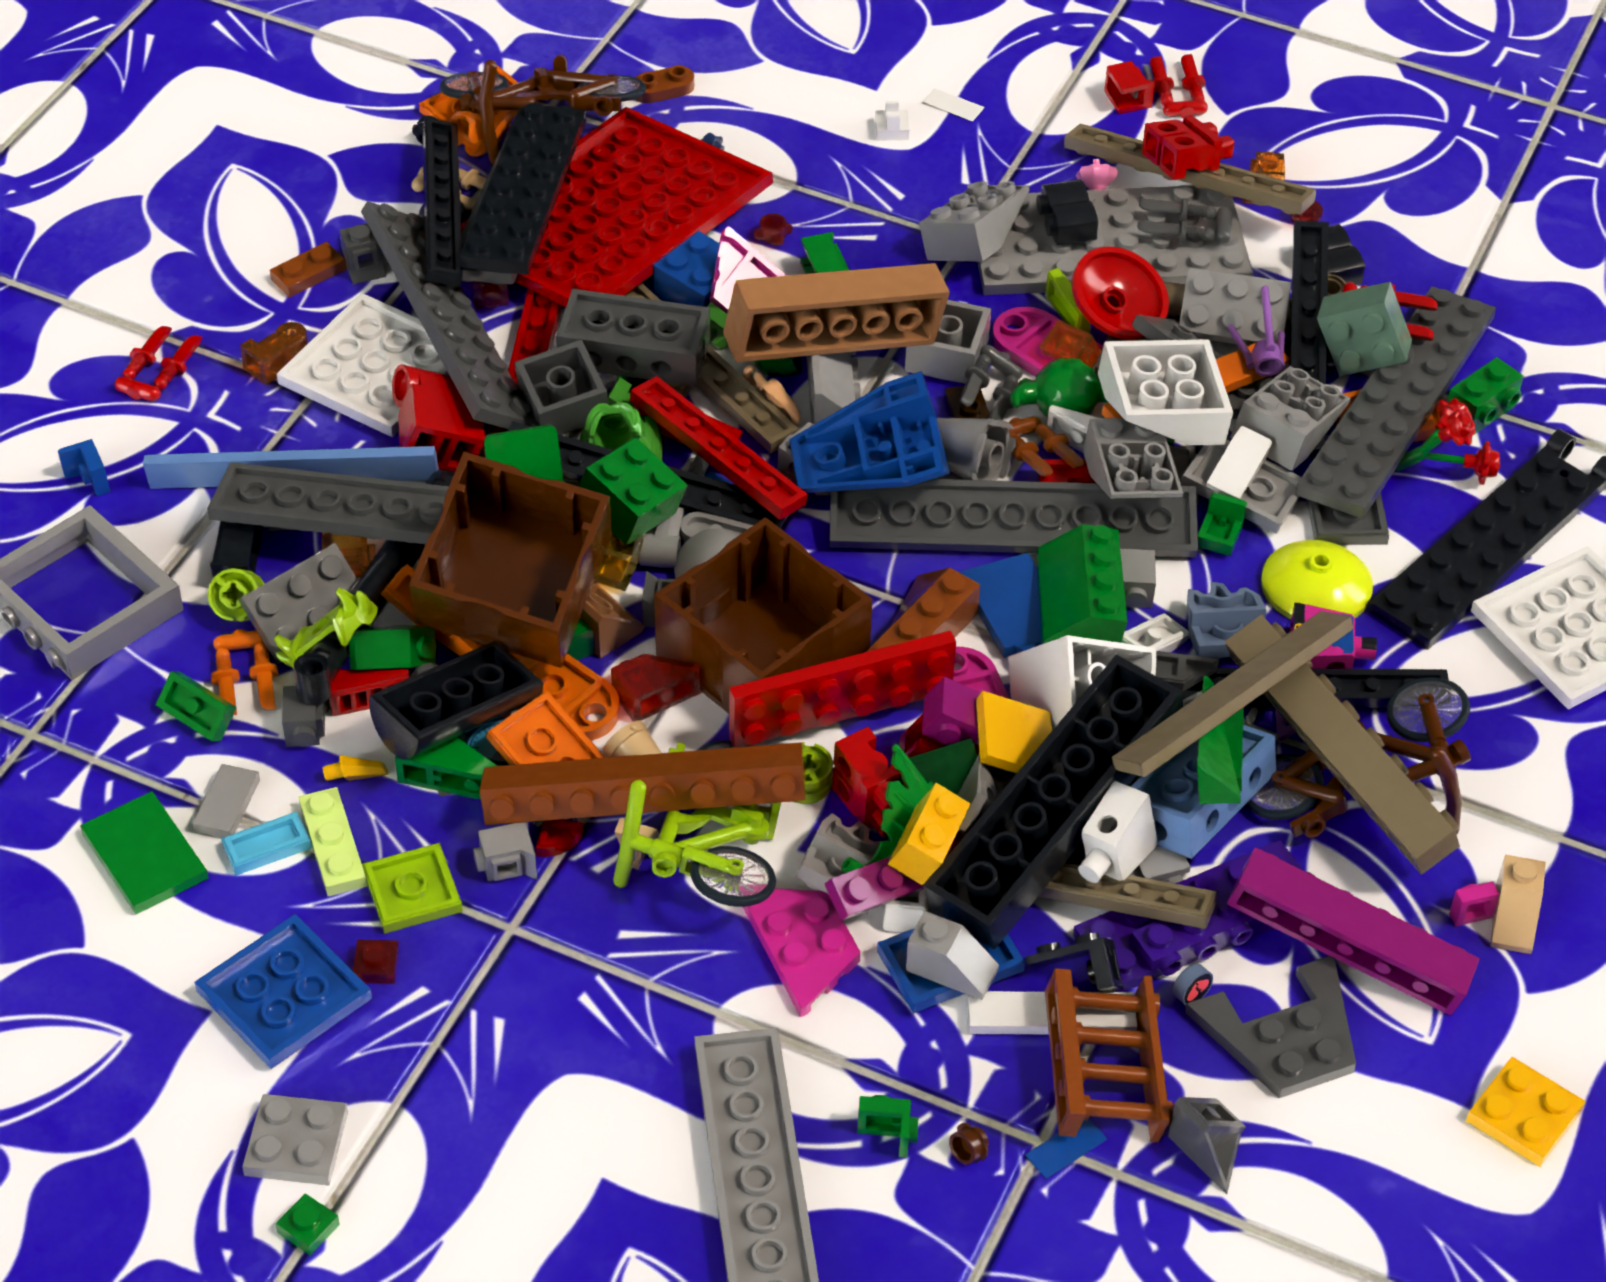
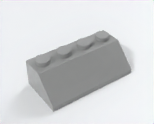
M856 351L806 356L812 424L818 423L861 398L860 383L853 382V380L858 379V359H851V355H856Z

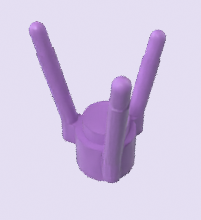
M1265 285L1262 287V305L1266 339L1258 341L1251 353L1234 325L1230 324L1227 328L1245 358L1246 367L1248 369L1255 368L1257 374L1267 377L1273 376L1285 368L1283 359L1285 333L1283 331L1278 333L1276 344L1273 337L1269 288Z

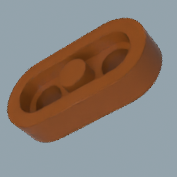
M682 65L644 72L635 77L646 85L645 93L636 98L637 101L642 103H655L690 94L695 87L693 71ZM632 86V91L637 89V87Z

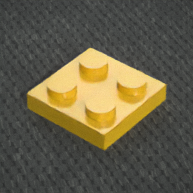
M1511 1057L1471 1108L1466 1121L1541 1167L1583 1111L1586 1101L1516 1058Z

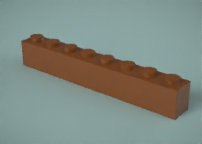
M802 742L484 767L480 785L485 825L623 815L626 814L630 786L635 780H642L647 788L643 813L805 800L806 776Z

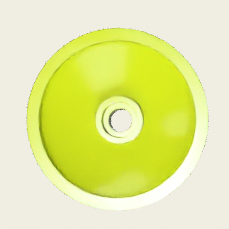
M1301 540L1278 548L1268 557L1262 570L1261 586L1270 605L1289 619L1292 617L1294 603L1348 613L1357 618L1370 603L1373 580L1364 562L1348 549L1323 540Z

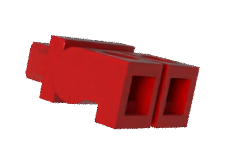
M1193 115L1183 117V122L1174 119L1145 123L1142 154L1153 164L1159 166L1173 180L1185 178L1186 170L1194 168L1197 171H1204L1206 169L1209 171L1219 170L1220 160L1233 157L1234 140L1228 135L1219 137L1217 126L1212 122L1202 123Z
M866 727L835 742L833 760L835 766L833 767L831 788L850 812L857 817V822L860 820L868 828L874 827L882 838H886L888 835L881 830V823L883 821L882 810L890 809L885 799L887 782H900L901 773L893 765L888 767L886 756L876 751L877 737L869 727Z

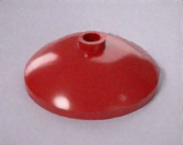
M1119 247L1096 248L1084 255L1073 271L1071 285L1075 302L1085 318L1100 331L1119 339L1139 340L1146 337L1132 326L1137 314L1166 319L1169 310V297L1166 286L1155 268L1136 253Z

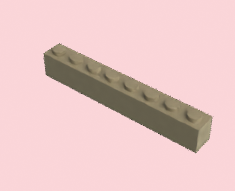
M1261 614L1224 642L1231 659L1240 668L1287 634L1277 622L1271 625ZM1309 660L1264 692V697L1421 875L1460 847L1456 831L1459 829L1458 824L1445 809L1439 812L1431 804L1434 799L1428 789L1420 781L1414 785L1406 776L1409 771L1402 760L1396 754H1393L1391 757L1387 755L1382 749L1385 745L1372 727L1365 730L1358 722L1360 716L1355 708L1347 700L1341 703L1335 697L1336 689L1324 674L1317 676L1310 669L1313 667V664Z

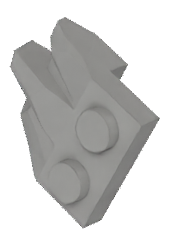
M832 813L821 822L805 853L796 877L803 880L810 888L818 891L822 890L829 894L824 883L831 878L845 874L841 869L843 862L848 857H851L865 865L872 859L881 841L873 842L869 840L870 828L860 820L852 827H845L842 825L841 819Z

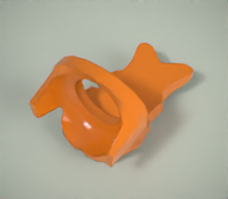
M499 110L495 116L494 129L498 143L509 128L518 110ZM458 111L449 120V123L457 124L458 146L464 144L465 151L471 157H479L486 154L487 150L481 130V118L470 111ZM461 119L468 121L469 131L463 126Z

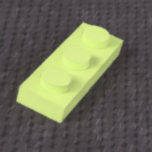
M334 787L298 796L327 897L367 887L366 876L338 788Z

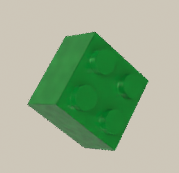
M635 437L588 466L578 487L610 496L611 532L625 545H628L673 516L680 505L688 485Z

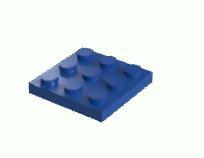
M296 914L194 982L196 992L270 1069L372 999L371 989Z

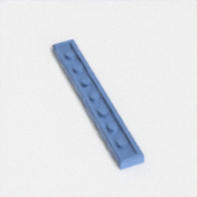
M435 446L144 455L143 467L150 489L218 487L230 462L396 481H428L431 475L439 470Z

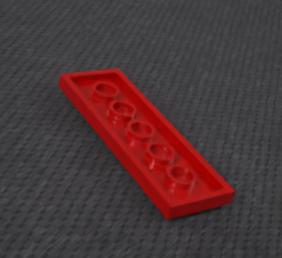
M950 630L729 687L730 741L734 748L756 745L762 741L785 735L791 736L800 731L819 726H829L842 720L867 716L873 712L892 707H901L908 703L922 700L944 677L953 680L957 641Z

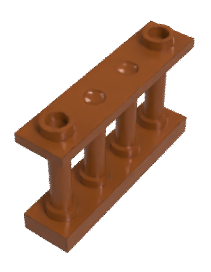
M1055 968L1045 989V1001L1059 1136L1076 1137L1083 1121H1087L1089 1117L1148 1121L1150 1142L1158 1143L1166 1127H1170L1174 1106L1172 1101L1167 1100L1157 1021L1160 1010V997L1158 993H1154L1152 976H1143L1135 995L1079 991L1078 987L1073 986L1070 969ZM1077 1008L1136 1012L1137 1031L1083 1027L1081 1022L1076 1021ZM1082 1043L1139 1048L1141 1067L1086 1063L1085 1058H1080L1079 1047ZM1085 1080L1143 1084L1145 1103L1090 1099L1089 1095L1084 1094L1083 1083Z

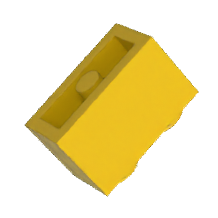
M935 783L916 805L888 865L923 885L943 863L970 803L940 784Z

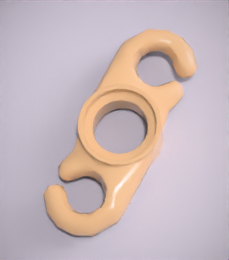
M747 365L743 370V377L788 419L790 415V421L798 427L801 421L799 410L794 400L786 393L782 384L774 378L767 381L760 372H756L753 377L752 373L755 372V366Z

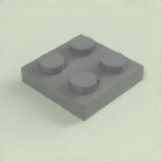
M262 1094L242 1166L244 1176L330 1186L348 1115L347 1103Z

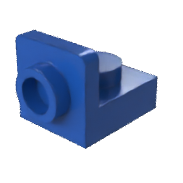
M92 439L58 449L57 452L65 478L68 479L81 475L84 485L91 483L96 496L111 492L105 467Z

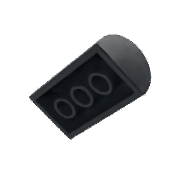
M493 641L370 695V714L374 727L384 745L397 757L409 759L527 705L542 694L544 683L498 642Z

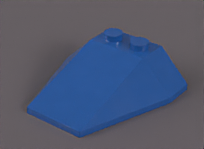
M922 371L886 382L789 439L797 485L806 493L913 486L950 474L938 420Z

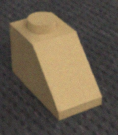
M1505 854L1496 882V888L1500 895L1493 915L1490 947L1526 954L1532 953L1543 897L1545 861Z

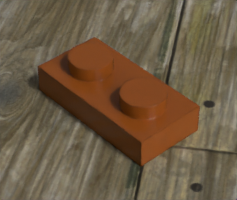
M327 241L269 269L271 280L289 298L347 270L345 258Z

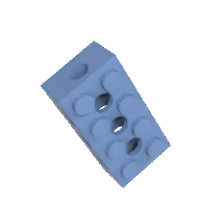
M1244 725L1241 803L1199 804L1197 774L1199 739L1146 777L1141 776L1131 787L1150 796L1158 840L1157 846L1192 859L1272 778V775L1276 772L1275 735Z

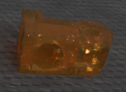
M287 322L281 324L277 328L276 333H272L258 343L251 338L240 345L243 369L267 385L276 379L277 373L307 345L306 328L297 322Z

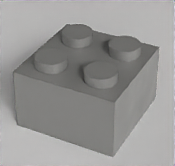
M947 300L935 343L906 347L905 371L911 373L922 371L925 376L966 384V369L969 366H975L980 356L981 348L987 345L989 340L991 308Z

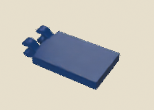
M1029 553L960 571L961 574L980 584L978 614L1003 658L1042 645L1037 566Z

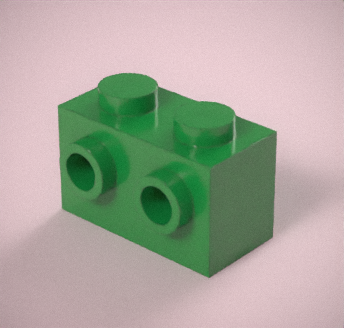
M1496 357L1450 388L1447 402L1457 398L1459 402L1464 403L1468 407L1472 420L1475 422L1477 433L1516 406L1522 395L1520 389L1524 375Z

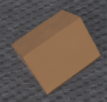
M593 583L581 618L594 632V654L601 659L642 633L646 626L603 588Z

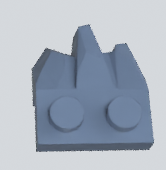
M1211 582V590L1208 594H1203L1199 590L1188 589V629L1190 640L1197 656L1217 659L1231 657L1224 641L1261 614L1266 618V607L1260 595L1247 587H1242L1237 592L1231 593L1224 583Z

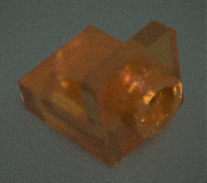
M1057 320L1039 347L1044 355L1055 360L1059 358H1078L1091 368L1095 366L1101 353V349L1090 333L1061 320Z

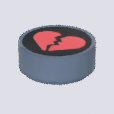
M1193 964L1181 972L1174 983V996L1184 1005L1204 998L1212 986L1213 974L1201 964Z

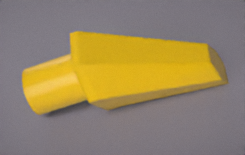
M342 755L339 756L340 762L323 766V774L326 781L342 777L348 781L388 775V769L383 762Z

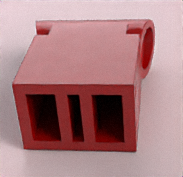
M403 364L397 366L392 380V395L395 404L400 407L398 413L399 447L435 446L439 470L452 472L456 471L463 451L479 456L484 445V423L472 418L450 375Z

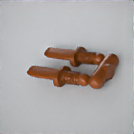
M1031 416L1023 419L1015 417L1008 422L1013 426V429H1009L1010 437L1016 438V447L1012 452L1013 457L1017 461H1025L1042 477L1053 473L1051 466L1037 454L1039 448L1034 442L1026 443L1019 436L1035 432L1044 442L1043 447L1048 453L1055 452L1072 468L1084 465L1082 458L1068 446L1069 438L1065 434H1056L1047 425L1042 424L1039 417Z

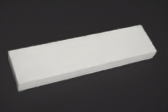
M987 991L983 1000L968 995L969 1034L1049 1035L1045 992ZM1097 992L1109 994L1134 995V992ZM1077 1008L1076 1021L1081 1022L1083 1027L1137 1031L1136 1012Z

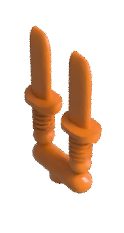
M237 629L232 634L217 636L213 642V646L217 650L215 654L217 671L212 672L210 677L211 683L219 688V696L236 707L234 683L240 680V674L238 670L232 668L229 651L254 648L255 665L249 669V676L251 679L257 680L259 701L262 708L265 710H275L276 704L272 678L278 675V667L276 664L270 663L269 650L257 630L246 631L244 629Z

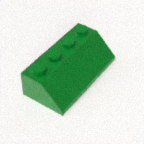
M1081 524L1038 547L1036 557L1042 644L1067 635L1121 643L1128 621L1118 529H1112L1104 525Z

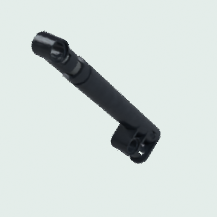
M447 470L435 471L426 484L450 486L455 472ZM386 540L350 591L355 596L357 591H362L378 607L377 615L372 624H363L356 630L369 629L374 625L389 603L380 593L403 566L408 564L410 567H413L423 552L425 544ZM332 631L316 643L310 653L299 656L293 664L296 694L302 703L317 705L326 702L332 694L331 682L350 656L349 643L346 647L342 646L336 631Z

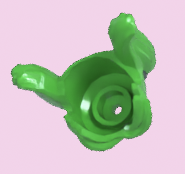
M625 402L612 405L599 403L591 409L587 416L585 427L581 432L580 441L616 450L636 437L662 461L663 448L660 427L650 416L639 415L637 409Z

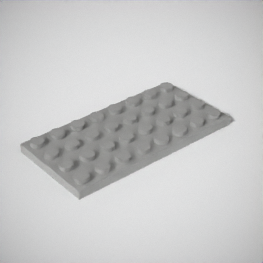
M1193 185L1115 188L1101 191L1087 190L1089 200L1092 202L1098 218L1097 240L1056 245L1053 237L1047 236L1044 215H1039L1036 204V197L1041 195V192L1028 193L1001 249L983 262H977L983 295L1045 293L1048 271L1059 268L1070 283H1072L1073 271L1082 257L1091 250L1108 246L1127 249L1141 256L1155 268L1164 282L1186 284L1188 267L1247 276L1253 275L1233 197L1224 196L1222 192L1208 188L1199 189ZM1184 198L1188 199V205L1213 206L1216 211L1221 207H1228L1232 212L1231 238L1229 242L1224 244L1219 243L1216 240V236L1212 241L1203 239L1200 241V239L1194 240V238L1190 240V238H1186L1185 243H1179L1178 236L1150 234L1140 231L1137 227L1139 221L1180 224L1181 219L1180 214L1144 210L1139 206V200L1154 199L1181 202ZM1217 214L1213 219L1187 216V227L1211 228L1215 231L1216 235Z

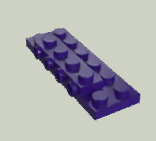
M1281 840L1259 848L1303 870ZM1249 852L1175 883L1217 891V903L1206 929L1109 911L1075 925L1073 937L1097 932L1100 938L1103 937L1114 941L1124 989L1112 992H1124L1138 986L1144 975L1152 976V979L1162 975H1172L1187 964L1197 960H1207L1222 949L1232 945H1242L1257 934L1277 929L1227 905L1240 872L1252 853Z

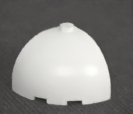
M1067 635L1008 656L1011 700L1050 711L1053 731L1116 654L1155 675L1156 648Z

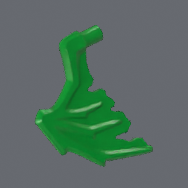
M898 744L892 746L891 764L901 773L906 788L899 781L887 782L885 799L890 809L882 810L883 821L881 823V830L887 833L890 841L883 840L879 842L874 856L865 865L848 857L843 862L841 868L845 873L892 856L916 805L933 787V782L929 781L927 783L923 775Z

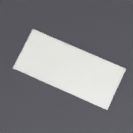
M936 88L922 101L925 104L970 121H974L985 108Z

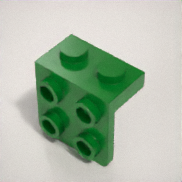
M553 425L536 426L485 436L483 442L487 459L516 467L522 472L537 478L564 482L558 434Z

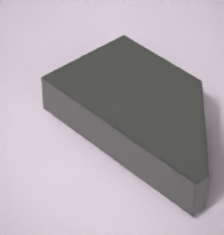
M1156 651L1155 676L1183 692L1201 682L1203 676L1209 677L1216 673L1219 659Z

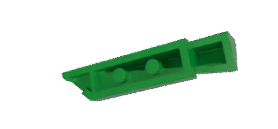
M1203 676L1202 694L1214 686L1212 680L1207 676ZM1243 708L1199 738L1197 758L1199 804L1241 803L1240 791H1242L1244 733Z

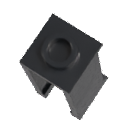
M220 521L213 560L210 563L212 578L221 571L231 568L256 573L264 526Z

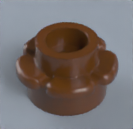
M969 1123L958 1125L957 1132L953 1133L949 1139V1146L954 1157L962 1164L969 1165L973 1162L983 1161L988 1156L989 1140L986 1133L980 1127H971Z

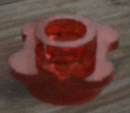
M767 214L760 219V228L754 230V237L757 240L763 239L768 244L779 246L784 243L785 236L792 233L793 227L790 223L786 222L783 216Z

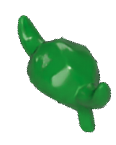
M1059 358L1049 362L1037 374L1036 380L1028 378L1020 380L1018 386L1015 387L1010 395V402L1014 408L1037 404L1039 410L1047 418L1051 405L1091 415L1098 403H1109L1104 397L1099 377H1097L1091 367L1078 358Z

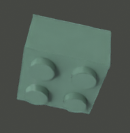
M1391 282L1323 297L1317 320L1339 377L1407 361L1412 338Z

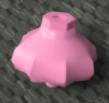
M1094 159L1093 164L1081 166L1076 177L1081 179L1089 190L1101 191L1114 181L1118 170L1109 164H1100V159Z

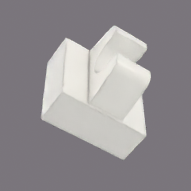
M886 101L885 110H875L877 141L909 140L907 109L899 110V101Z

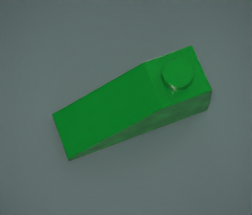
M458 737L409 759L395 756L398 783L480 800V785L484 767L497 766Z

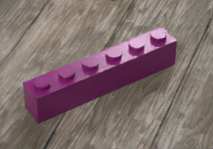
M1256 847L1243 866L1227 902V905L1450 1016L1466 997L1480 958L1466 952L1463 948L1452 945L1428 933L1423 928L1413 926L1391 915L1388 911L1377 908L1353 896L1350 892L1339 889L1317 878L1312 873L1280 860L1274 854L1266 853Z

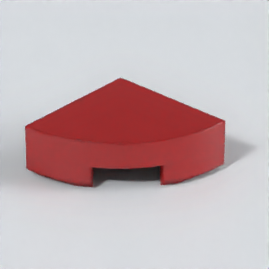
M562 819L544 821L536 845V857L556 856L572 849L583 836L584 823Z

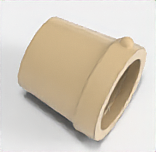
M641 720L633 721L622 727L607 741L603 748V754L607 758L662 753L650 736L649 729Z

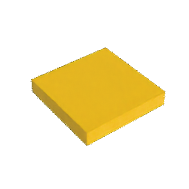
M982 691L976 697L980 763L1018 773L1052 732L1050 711Z

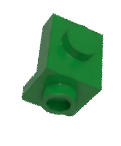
M1213 492L1209 499L1207 514L1198 533V547L1231 556L1243 528L1247 502Z
M885 1095L859 1096L857 1134L900 1137L899 1157L907 1158L908 1144L917 1143L919 1117L910 1116L911 1099L890 1098Z

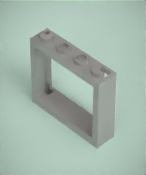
M91 505L0 558V612L4 621L11 629L18 628L32 649L36 650L39 648L45 654L53 669L59 667L71 680L184 610L179 585ZM89 542L146 595L68 643L11 588L84 543Z

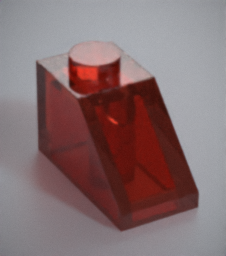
M642 654L631 660H625L611 668V684L618 693L620 705L631 720H644L701 694V668L696 663Z

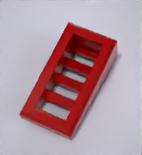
M409 669L340 670L331 682L332 694L330 702L332 715H344L370 709V695L410 678Z

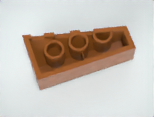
M950 567L918 575L889 629L866 652L950 630L953 636L956 637L978 615L980 584Z

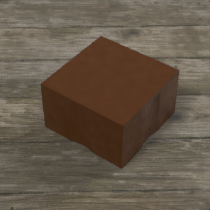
M463 451L444 498L441 518L432 534L428 537L409 584L416 623L482 644L496 641L508 652L561 668L612 536L610 496L559 480L537 478L522 472L516 467Z
M765 517L727 543L713 558L694 566L654 594L656 656L729 714V687L866 652L870 648L873 598L836 570L816 560L802 544Z

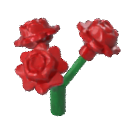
M1454 398L1448 402L1440 400L1435 405L1440 417L1439 422L1435 425L1436 430L1421 446L1408 451L1396 468L1399 472L1425 459L1463 464V468L1474 469L1480 485H1484L1486 478L1497 476L1501 459L1500 453L1491 449L1490 441H1486L1482 447L1483 449L1478 450L1476 455L1465 453L1464 456L1429 452L1440 443H1447L1451 439L1458 446L1472 444V436L1476 433L1475 422L1472 420L1468 407L1464 403L1459 402L1457 398Z

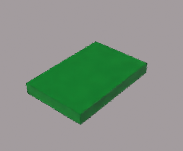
M153 791L80 825L82 835L135 914L209 879L207 869Z

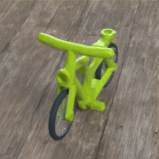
M730 740L708 743L699 750L734 747ZM677 742L676 749L669 748L668 753L684 752L685 743ZM642 780L632 782L613 882L617 887L623 888L629 883L635 851L637 850L648 854L652 858V871L655 875L663 878L670 877L676 872L678 867L680 873L691 876L693 884L704 896L717 903L745 907L759 904L771 896L776 886V876L770 864L761 856L749 850L721 845L741 839L750 845L757 844L762 839L773 840L781 802L771 803L770 807L758 806V804L734 806L732 810L726 807L700 808L691 814L680 813L678 810L668 811L659 837L652 839L639 834L647 789L646 784ZM710 820L728 826L674 843L676 834H688L704 826Z

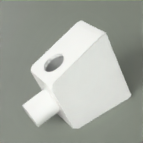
M1117 781L1111 784L1083 827L1081 834L1086 858L1079 865L1078 871L1087 881L1097 883L1103 875L1118 881L1125 880L1156 848L1158 840L1149 794Z

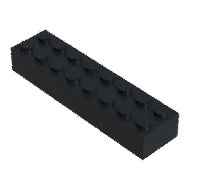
M1116 654L943 861L940 867L923 885L929 910L942 918L963 925L974 938L995 950L1083 842L1081 835L1083 827L1111 784L1117 781L1128 786L1136 777L1134 774L1115 770L1112 757L1183 708L1182 690Z

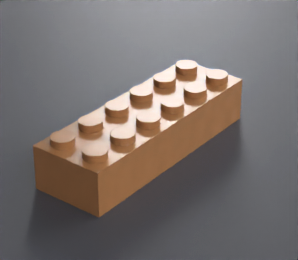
M936 263L735 280L723 334L735 362L930 345L935 343L950 291Z

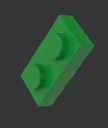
M180 671L170 672L156 702L157 707L207 739L221 742L237 708Z

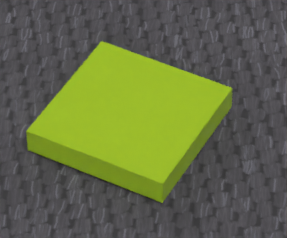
M440 842L362 864L366 882L384 934L463 912L462 902Z

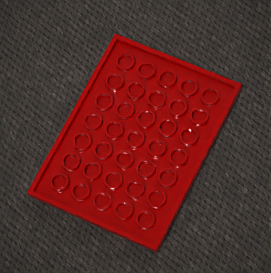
M625 107L579 140L528 275L518 274L515 282L564 307L567 306L572 289L625 296L654 274L653 265L696 232L700 231L703 234H707L772 185L773 174L771 171ZM467 220L461 223V233L467 223Z

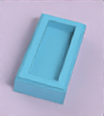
M297 811L221 838L222 847L236 876L312 849L311 840Z

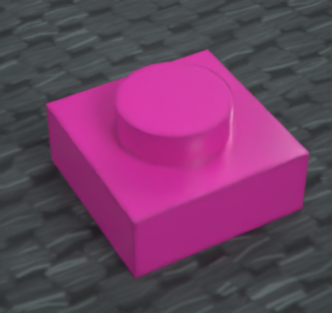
M1493 881L1479 885L1469 884L1455 891L1449 912L1455 927L1493 918L1500 895Z

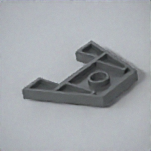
M1331 956L1297 967L1295 975L1310 1001L1242 1023L1225 992L1222 991L1187 1003L1185 1014L1278 1098L1352 1074L1355 1070L1356 1060L1335 958Z

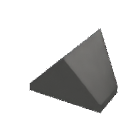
M1179 1097L1174 1103L1168 1137L1226 1194L1228 1193L1241 1133L1245 1130L1246 1126L1217 1098Z

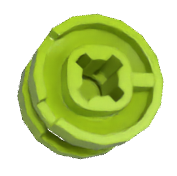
M236 568L223 570L213 578L209 585V605L214 613L222 619L239 622L249 621L250 619L238 599L265 583L260 576L252 571Z
M802 742L806 776L805 800L793 802L810 804L822 800L831 791L833 760L831 754L824 747L816 743L814 747L806 746L805 742Z

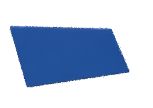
M1088 1119L1083 1121L1076 1137L1059 1136L1058 1133L1025 1154V1156L1048 1179L1106 1141L1107 1138Z

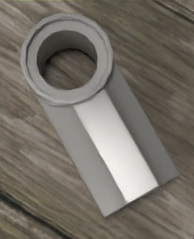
M678 507L673 516L642 535L639 555L640 566L674 569L677 554L681 549L680 525L684 517L683 508Z

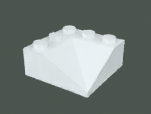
M1209 339L1104 342L1098 377L1105 399L1125 421L1190 446L1225 445L1233 410Z

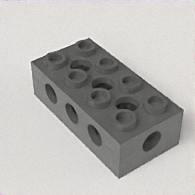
M572 289L556 335L557 347L582 339L598 373L647 380L658 376L664 382L696 386L710 341V308Z

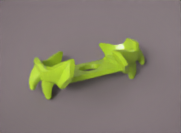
M342 588L336 589V595L341 601L340 604L311 626L302 627L293 640L286 639L281 635L275 636L274 641L282 650L276 653V657L294 669L293 664L295 660L305 653H310L314 645L332 631H336L341 645L346 647L357 628L363 624H372L377 615L378 607L362 591H357L355 596Z

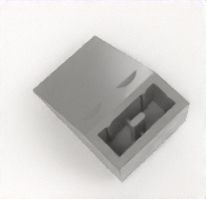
M985 181L969 184L967 190L963 193L950 197L949 202L944 206L933 209L931 215L919 222L927 260L983 262L1000 250L1030 190L1029 185H1015L1012 181L1002 182L997 185H987Z
M1289 366L1243 402L1230 438L1233 439L1241 426L1269 438L1272 441V445L1267 458L1293 471L1312 453L1349 404L1351 398L1342 394L1335 386L1323 384L1310 377L1306 371Z
M1123 418L1089 420L1083 454L1089 475L1110 499L1183 496L1166 436L1125 421Z

